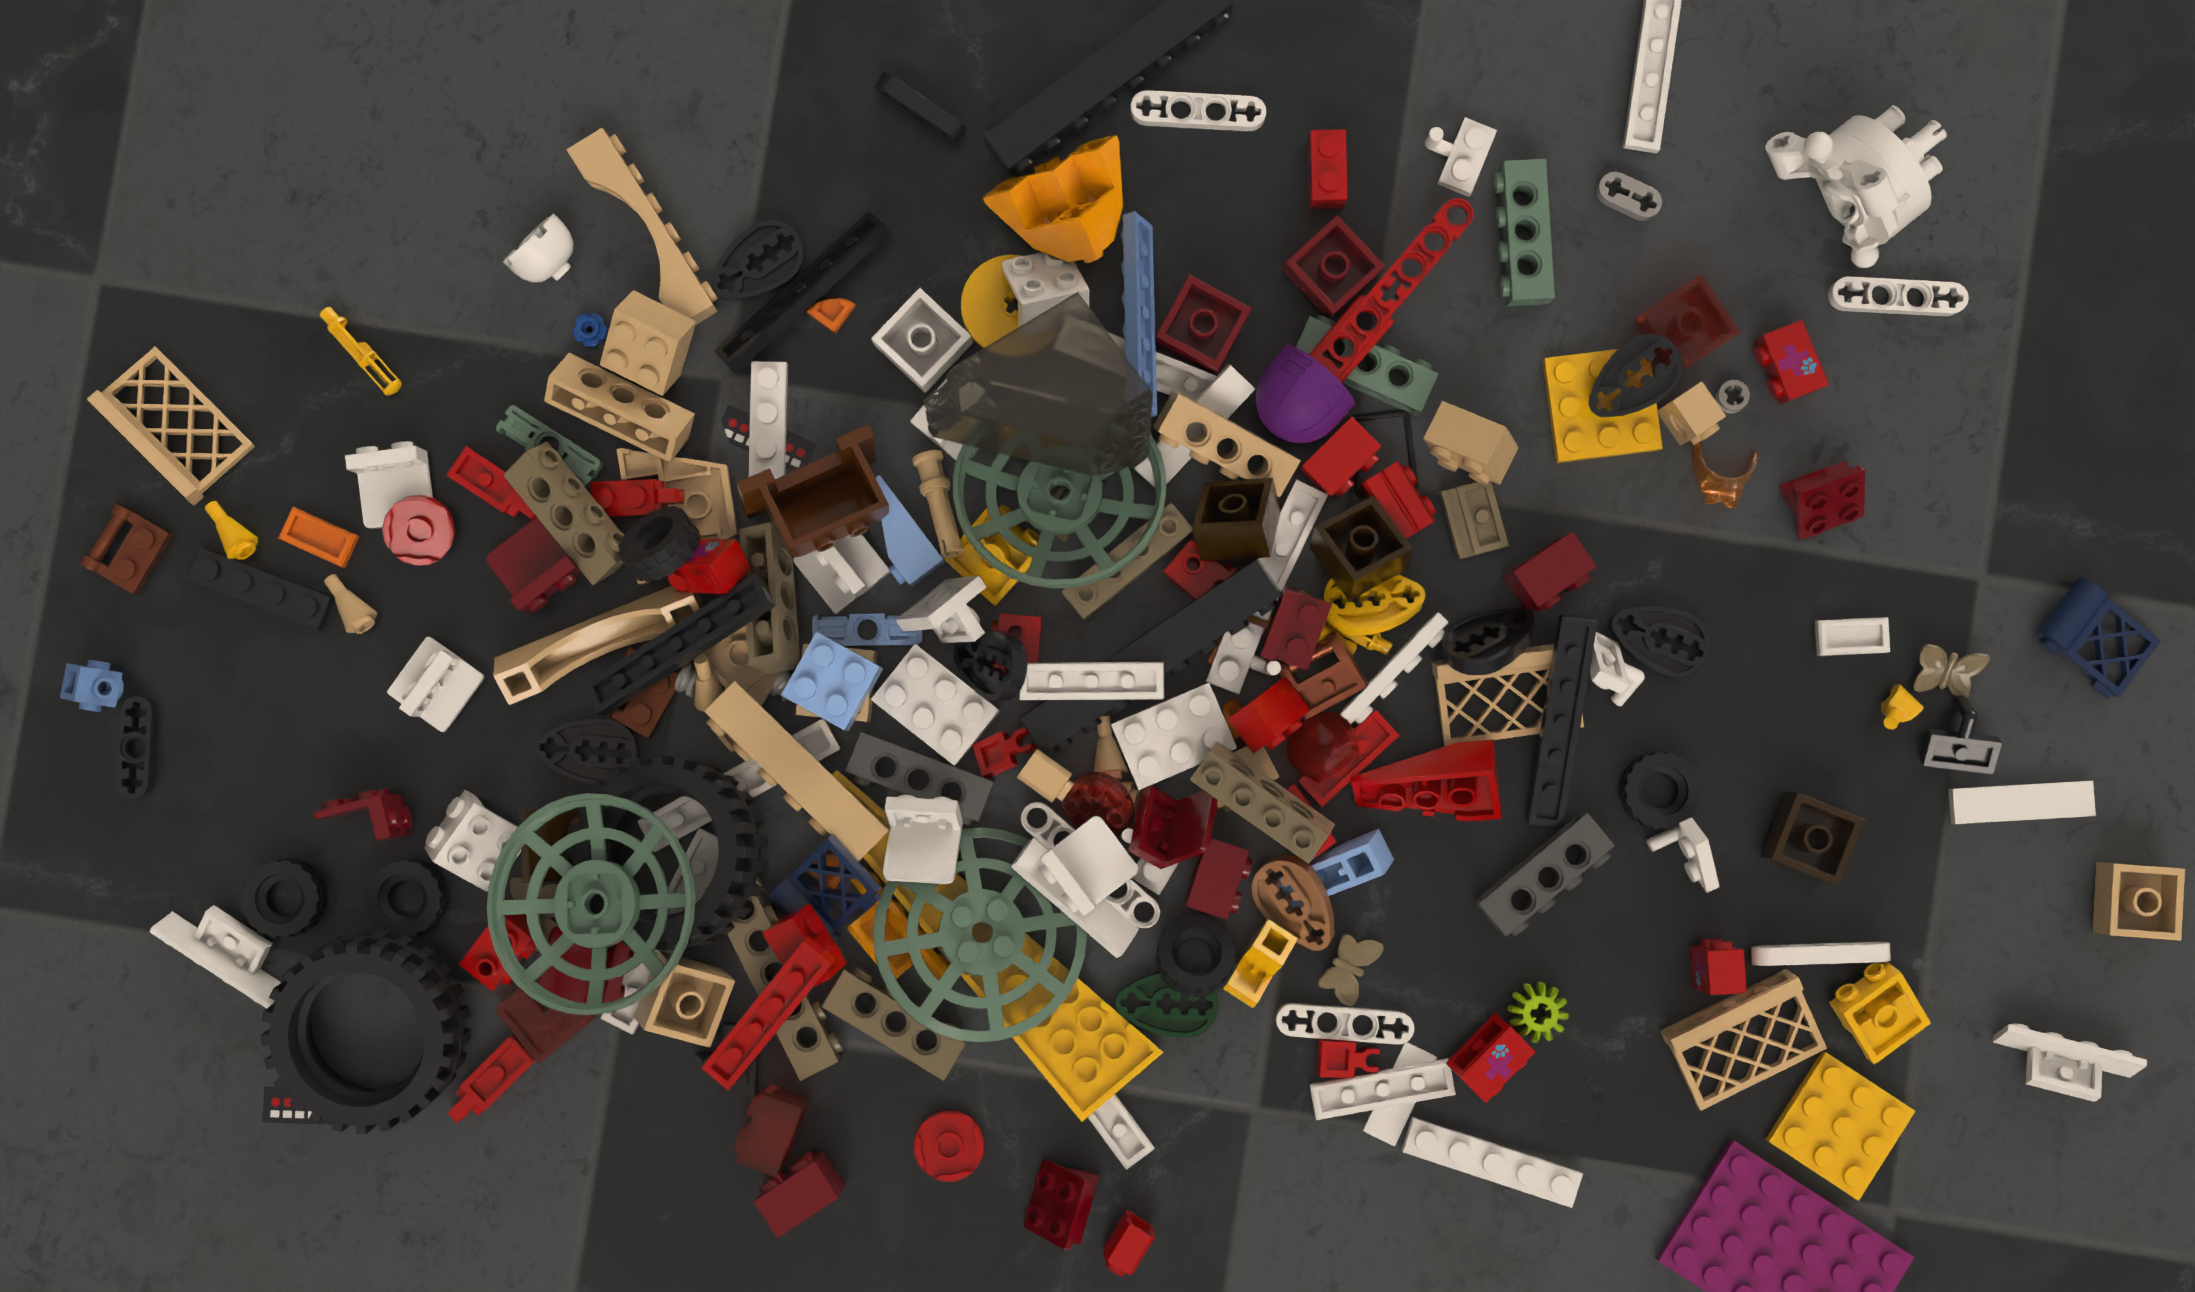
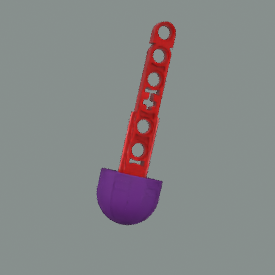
M1454 198L1445 203L1433 217L1432 224L1427 225L1366 297L1362 294L1357 297L1309 355L1294 346L1285 345L1282 351L1275 356V359L1268 364L1258 382L1256 408L1261 421L1270 432L1285 441L1293 443L1316 441L1327 435L1341 422V419L1348 414V411L1355 406L1352 395L1342 383L1394 323V320L1391 319L1393 314L1451 247L1452 241L1456 242L1468 228L1474 213L1468 201ZM1452 207L1463 209L1466 214V221L1459 225L1451 223L1447 218V211ZM1431 233L1440 235L1444 242L1443 248L1438 251L1429 250L1424 243L1425 236ZM1409 259L1417 261L1420 264L1421 273L1417 277L1406 276L1402 271V263ZM1398 279L1402 285L1394 295L1397 301L1389 299L1387 302H1384L1381 299L1383 292L1380 289L1383 288L1388 291ZM1368 312L1375 317L1376 326L1368 331L1362 330L1357 325L1356 317L1360 313ZM1338 339L1349 340L1353 345V353L1347 357H1340L1334 351V343ZM1327 353L1330 359L1323 357V355ZM1334 363L1341 365L1342 367L1340 369H1337Z

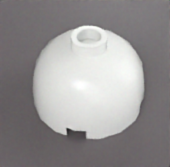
M553 213L539 224L522 241L518 249H514L504 259L503 263L523 280L543 282L552 276L557 281L571 268V265L567 262L573 253L574 242L571 233Z

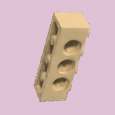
M571 353L566 355L548 377L544 402L668 462L673 460L689 439L695 413Z
M1174 389L1153 425L1161 433L1158 437L1159 440L1177 449L1179 443L1191 449L1190 457L1205 465L1210 460L1222 466L1219 472L1232 480H1238L1240 476L1246 480L1273 478L1278 497H1281L1301 461L1290 452ZM1193 422H1201L1203 431L1200 436L1193 439L1188 438L1186 435L1187 427ZM1225 438L1232 439V450L1225 455L1218 454V443ZM1254 455H1262V466L1256 471H1249L1247 467L1249 459Z

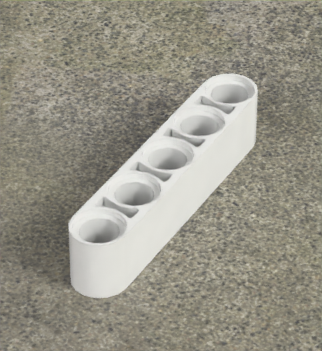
M1043 802L1030 803L1024 808L1021 815V822L1026 831L1048 850L1055 846L1054 837L1058 832L1067 831L1072 833L1075 831L1068 822ZM1041 808L1047 813V823L1043 827L1034 828L1028 823L1027 815L1031 809ZM1132 879L1126 882L1127 891L1125 895L1119 898L1109 895L1105 898L1117 911L1139 928L1152 927L1159 919L1160 909L1156 900ZM1148 902L1153 906L1154 914L1149 920L1140 921L1134 916V908L1138 903Z

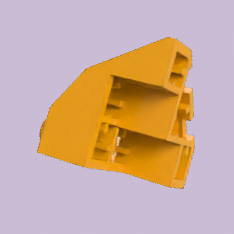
M1117 135L1088 141L1077 146V149L1062 162L1056 156L1033 167L1035 173L1016 178L1013 176L999 183L982 197L984 203L1033 249L1067 262L1084 260V263H1090L1098 260L1104 255L1103 250L1114 241L1123 209L1119 139Z

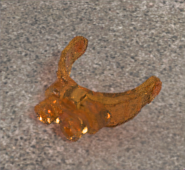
M1695 444L1692 449L1693 471L1697 481L1701 484L1704 502L1709 505L1724 502V505L1728 508L1737 507L1739 497L1743 495L1744 485L1750 480L1756 469L1759 454L1752 452L1749 470L1746 474L1737 478H1726L1717 475L1706 466L1701 453L1702 444Z

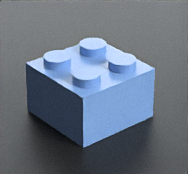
M816 632L781 696L835 726L849 731L883 668Z

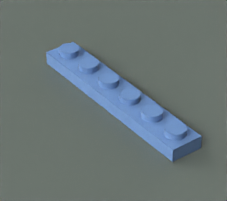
M1133 211L1123 215V230L1121 231L1124 261L1121 264L1124 275L1122 302L1125 308L1123 335L1126 355L1123 358V365L1126 371L1124 399L1127 407L1146 419L1157 416L1153 226L1137 212Z

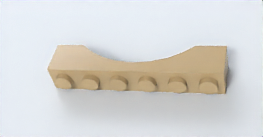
M600 128L566 149L591 187L607 192L625 202L646 223L654 239L660 262L661 281L659 299L662 304L697 321L696 325L718 312L713 304L718 297L707 281L702 284L695 275V272L699 270L698 265L689 251L684 254L680 251L676 244L681 241L680 236L671 222L664 225L658 213L663 211L662 207L652 192L645 195L640 187V184L645 182L634 163L627 166L621 156L626 153V150L616 134L609 137L605 130Z
M673 586L667 587L495 657L493 676L506 701L511 705L544 691L555 681L588 661L628 645L653 640L704 607V603L699 593L676 592Z

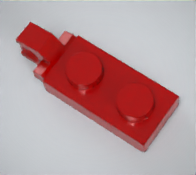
M465 446L446 475L504 514H509L515 518L520 511L531 519L537 518L503 476L506 472L471 448Z
M646 479L590 482L591 496L604 509L608 517L647 516L650 512L659 510L668 504H684V490L665 488V481Z
M514 1034L511 1035L459 1086L460 1089L456 1094L461 1100L447 1114L456 1123L462 1121L472 1110L477 1115H480L483 1111L488 1110L538 1059Z

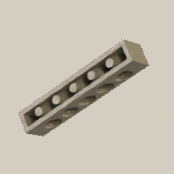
M757 875L755 884L762 886L759 896H749L748 898L754 905V913L750 918L735 917L731 921L735 928L728 933V936L759 997L772 980L768 973L770 964L774 962L780 963L770 945L767 949L761 950L753 943V935L756 931H765L779 919L772 904L766 905L761 895L765 888L759 875ZM810 992L802 1000L800 1012L792 1013L776 1032L799 1081L839 1062L842 1058L839 1052L844 1050L836 1032L830 1033L824 1022L828 1016L822 1007L821 1001L819 999L814 1001ZM801 1028H813L818 1036L817 1042L813 1045L803 1043L800 1039Z

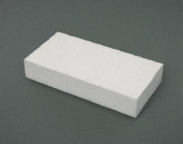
M1888 617L1815 621L1817 656L1890 652Z

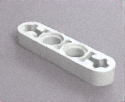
M1151 90L1137 93L1132 99L1130 109L1134 121L1144 126L1255 131L1262 126L1266 116V106L1262 100L1254 96ZM1144 100H1148L1151 107L1161 108V100L1167 101L1165 107L1166 118L1160 117L1161 110H1150L1149 116L1142 115V110L1136 109V106L1140 107ZM1178 101L1186 102L1191 108V113L1186 118H1176L1171 112L1172 105ZM1218 103L1224 107L1226 114L1221 120L1214 121L1208 118L1205 110L1210 104ZM1231 104H1236L1235 112H1246L1247 106H1253L1254 112L1260 113V115L1254 117L1252 122L1247 121V116L1243 114H1236L1235 122L1229 121L1232 111Z
M1843 277L1830 286L1827 294L1831 306L1841 311L1929 316H1953L1962 311L1967 306L1969 300L1965 287L1955 282L1867 277ZM1847 286L1848 292L1858 293L1863 290L1862 296H1853L1847 302H1844V296L1838 295V291ZM1875 287H1883L1889 293V300L1885 305L1874 302L1872 290ZM1911 288L1918 289L1923 294L1924 301L1919 307L1912 306L1907 301V292ZM1949 291H1951V297L1957 298V303L1951 305V307H1949L1948 301L1938 300L1932 303L1934 297H1943Z
M1889 942L1751 946L1752 965L1758 966L1891 961Z
M1286 1003L1278 1009L1275 1016L1276 1025L1279 1030L1291 1037L1404 1044L1411 1039L1414 1033V1023L1411 1018L1404 1012L1395 1010ZM1290 1010H1295L1297 1017L1308 1018L1306 1011L1311 1010L1313 1011L1310 1019L1312 1031H1305L1307 1028L1306 1023H1295L1294 1029H1288V1024L1282 1022V1017L1288 1016ZM1325 1012L1333 1013L1337 1019L1336 1027L1330 1032H1323L1317 1026L1318 1017ZM1359 1015H1366L1372 1021V1028L1367 1034L1359 1035L1353 1030V1020ZM1377 1016H1384L1382 1019L1383 1024H1395L1396 1018H1400L1401 1023L1407 1025L1406 1031H1400L1399 1037H1394V1032L1391 1030L1381 1029L1382 1037L1376 1036L1379 1029Z

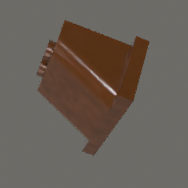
M868 424L836 438L837 452L777 479L774 478L769 468L737 482L742 508L747 518L750 519L766 511L792 557H800L815 550L818 552L826 551L835 546L839 539L848 535L850 537H857L868 531L870 525L882 520L889 513V504L869 467L870 464L876 462L874 435Z

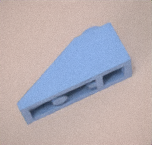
M879 475L876 477V480L889 504V513L881 520L887 554L893 563L888 569L900 585L907 581L913 587L944 564L945 561Z
M1376 829L1348 840L1315 857L1309 864L1317 872L1328 896L1384 875L1394 861V858L1380 830ZM1282 885L1281 887L1283 893L1289 892L1291 894L1294 890L1291 885L1287 887ZM1292 900L1290 903L1293 908L1297 906L1302 907L1304 904L1301 900Z

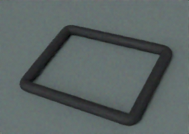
M1394 410L1349 416L1346 422L1351 417L1359 422L1403 416L1409 467L1417 479V483L1414 484L1417 490L1419 484L1410 414L1404 410ZM1358 470L1353 475L1355 495L1359 498H1366L1359 487L1361 483Z

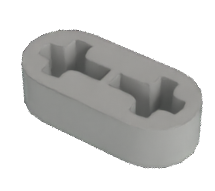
M1609 172L1603 176L1596 187V195L1601 203L1639 221L1650 220L1659 212L1662 206V197L1656 189L1623 173ZM1613 181L1617 182V190L1627 195L1616 193L1614 197L1608 195L1609 189L1605 185H1610ZM1644 196L1650 198L1649 205L1653 208H1648L1645 212L1641 211V203L1631 199V197L1641 200Z

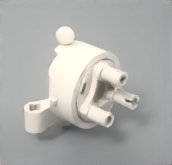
M1894 105L1889 107L1875 120L1861 115L1853 116L1830 135L1825 132H1814L1805 139L1795 135L1793 132H1783L1772 137L1765 146L1775 172L1780 179L1787 180L1805 177L1816 179L1832 216L1845 227L1842 241L1852 247L1851 261L1859 268L1873 266L1879 258L1877 246L1886 243L1929 208L1932 196L1928 181L1943 170L1941 163L1936 157L1929 154L1924 156L1925 153L1947 137L1944 129L1940 132H1935L1941 127L1940 123L1931 120L1911 138L1900 140L1893 132L1902 126L1906 119L1903 112Z

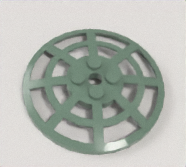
M1053 387L1028 391L1010 398L990 410L974 426L964 440L956 459L953 474V501L957 518L967 540L976 552L993 568L1010 578L1029 585L1046 588H1074L1093 584L1116 574L1128 566L1146 548L1156 533L1163 515L1166 499V472L1162 456L1152 435L1142 422L1124 406L1106 396L1070 387ZM1047 402L1077 405L1072 425L1049 424L1029 429L1020 411L1029 407L1047 404ZM1091 408L1119 421L1135 436L1137 441L1119 452L1105 437L1086 428ZM1007 418L1017 437L1012 439L999 452L991 468L972 461L973 453L983 438L997 424ZM1050 436H1069L1065 451H1052L1044 454L1036 440ZM1083 440L1101 449L1110 459L1094 468L1088 460L1079 455ZM1023 447L1031 462L1024 468L1020 477L1002 472L1008 460ZM1146 453L1151 463L1155 479L1154 506L1133 503L1134 484L1128 464ZM1117 471L1120 474L1123 485V502L1102 498L1101 481ZM966 474L987 481L986 504L991 521L972 527L968 519L964 502ZM997 485L1017 491L1018 509L1003 516L1000 515L996 499ZM1056 486H1064L1070 491V494L1065 499L1057 500L1050 495V491ZM1098 512L1118 515L1111 529L1099 540L1095 538L1087 526L1096 517ZM1129 517L1150 520L1138 543L1122 559L1113 563L1104 551V548L1119 536ZM1028 521L1032 526L1041 531L1036 548L1020 540L1009 528ZM999 533L1013 548L1027 556L1033 557L1027 574L1016 571L999 561L985 548L980 540ZM1075 533L1084 548L1069 552L1050 551L1055 535ZM1091 556L1101 570L1095 574L1075 579L1052 580L1041 578L1047 561L1071 562Z
M585 793L567 796L551 802L531 814L516 828L503 846L494 865L488 887V929L494 950L504 970L514 983L532 999L551 1009L568 1014L596 1015L615 1012L629 1007L650 995L667 979L678 964L688 944L694 922V880L688 858L677 837L649 809L632 800L609 794ZM601 805L628 810L644 818L653 826L642 842L626 832L613 828H604ZM586 806L589 828L568 834L553 846L536 833L543 824L557 815ZM663 836L671 845L678 858L684 878V893H668L664 872L657 858L652 853ZM605 839L621 842L634 850V853L623 867L617 863L607 861ZM590 840L592 860L573 866L561 855L575 844ZM526 844L541 857L530 878L526 900H505V889L510 870L518 853ZM645 862L654 876L658 894L640 895L638 885L633 878ZM552 867L563 878L558 884L554 899H539L543 880L549 868ZM596 894H600L604 899V908L599 914H595L590 907L591 899ZM685 908L684 923L679 941L671 958L664 966L653 950L664 932L668 918V909ZM658 909L654 928L649 939L645 942L634 929L640 915V910ZM554 913L557 924L563 932L552 946L543 932L539 914ZM526 914L531 937L542 954L526 970L518 961L511 947L505 926V915ZM624 940L635 955L618 966L606 969L607 947ZM574 943L592 948L591 970L575 966L563 959L562 956ZM641 963L646 966L654 977L646 986L633 994L615 1001L602 1003L605 980L625 975L637 968ZM553 966L570 977L590 981L587 1003L561 998L544 989L536 980Z
M985 827L965 828L961 831L959 847L962 861L957 862L955 874L964 871L968 892L959 895L951 901L935 890L939 884L888 881L879 899L873 926L874 954L879 973L888 992L901 1009L917 1023L936 1034L954 1040L975 1043L1000 1041L1018 1036L1038 1026L1052 1015L1068 997L1079 977L1085 958L1087 932L1064 912L1053 913L1049 900L1012 869V864L997 859L976 858L973 838L1000 839L1023 848L1029 841L1023 836L1005 830ZM979 869L997 870L1012 876V879L1002 893L982 889ZM898 884L917 895L908 915L907 938L885 942L884 929L887 910L892 895ZM1024 885L1036 898L1043 915L1023 918L1019 909L1013 903ZM927 902L941 911L943 915L939 923L938 932L918 936L919 916L924 903ZM985 923L991 928L992 936L988 942L980 943L973 938L972 928L975 924ZM1076 925L1075 956L1069 974L1064 983H1062L1047 971L1055 951L1056 928ZM1046 930L1044 950L1039 963H1036L1021 951L1024 945L1025 933ZM941 947L950 966L940 980L935 978L928 969L920 950ZM909 952L918 975L932 989L920 1008L908 998L899 986L890 968L887 956ZM1013 963L1029 975L1018 987L1000 995L997 973L1005 970ZM962 973L979 976L983 979L985 997L966 996L951 990V988ZM1037 983L1054 995L1051 1001L1033 1016L1016 1025L1004 1028L1001 1006L1021 998L1033 989ZM943 999L963 1007L987 1008L990 1030L959 1029L944 1024L931 1016Z

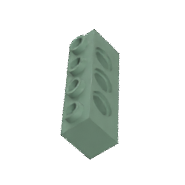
M1546 159L1504 161L1499 167L1498 172L1494 173L1493 179L1494 192L1500 193L1501 205L1496 207L1497 228H1502L1503 241L1498 242L1499 262H1504L1505 276L1500 277L1501 297H1506L1507 307L1546 305L1555 298ZM1523 192L1526 194L1529 204L1526 206L1518 205L1513 199V193ZM1515 227H1526L1530 231L1531 239L1527 241L1519 239L1515 234ZM1520 260L1528 261L1533 267V274L1523 275L1517 268V262Z
M1318 315L1316 319L1310 316L1296 348L1309 355L1336 322L1321 315ZM1338 339L1336 341L1342 348V355L1340 357H1347L1353 353V345L1349 340ZM1381 344L1378 347L1374 345L1366 355L1372 359L1374 369L1364 372L1356 366L1342 384L1417 417L1422 412L1439 373L1432 371L1433 366L1423 360L1414 358L1413 361L1399 356L1401 352L1392 346ZM1326 353L1323 355V357L1330 359ZM1334 363L1337 369H1340L1342 367L1341 365ZM1391 370L1401 371L1406 378L1405 385H1393L1388 377Z

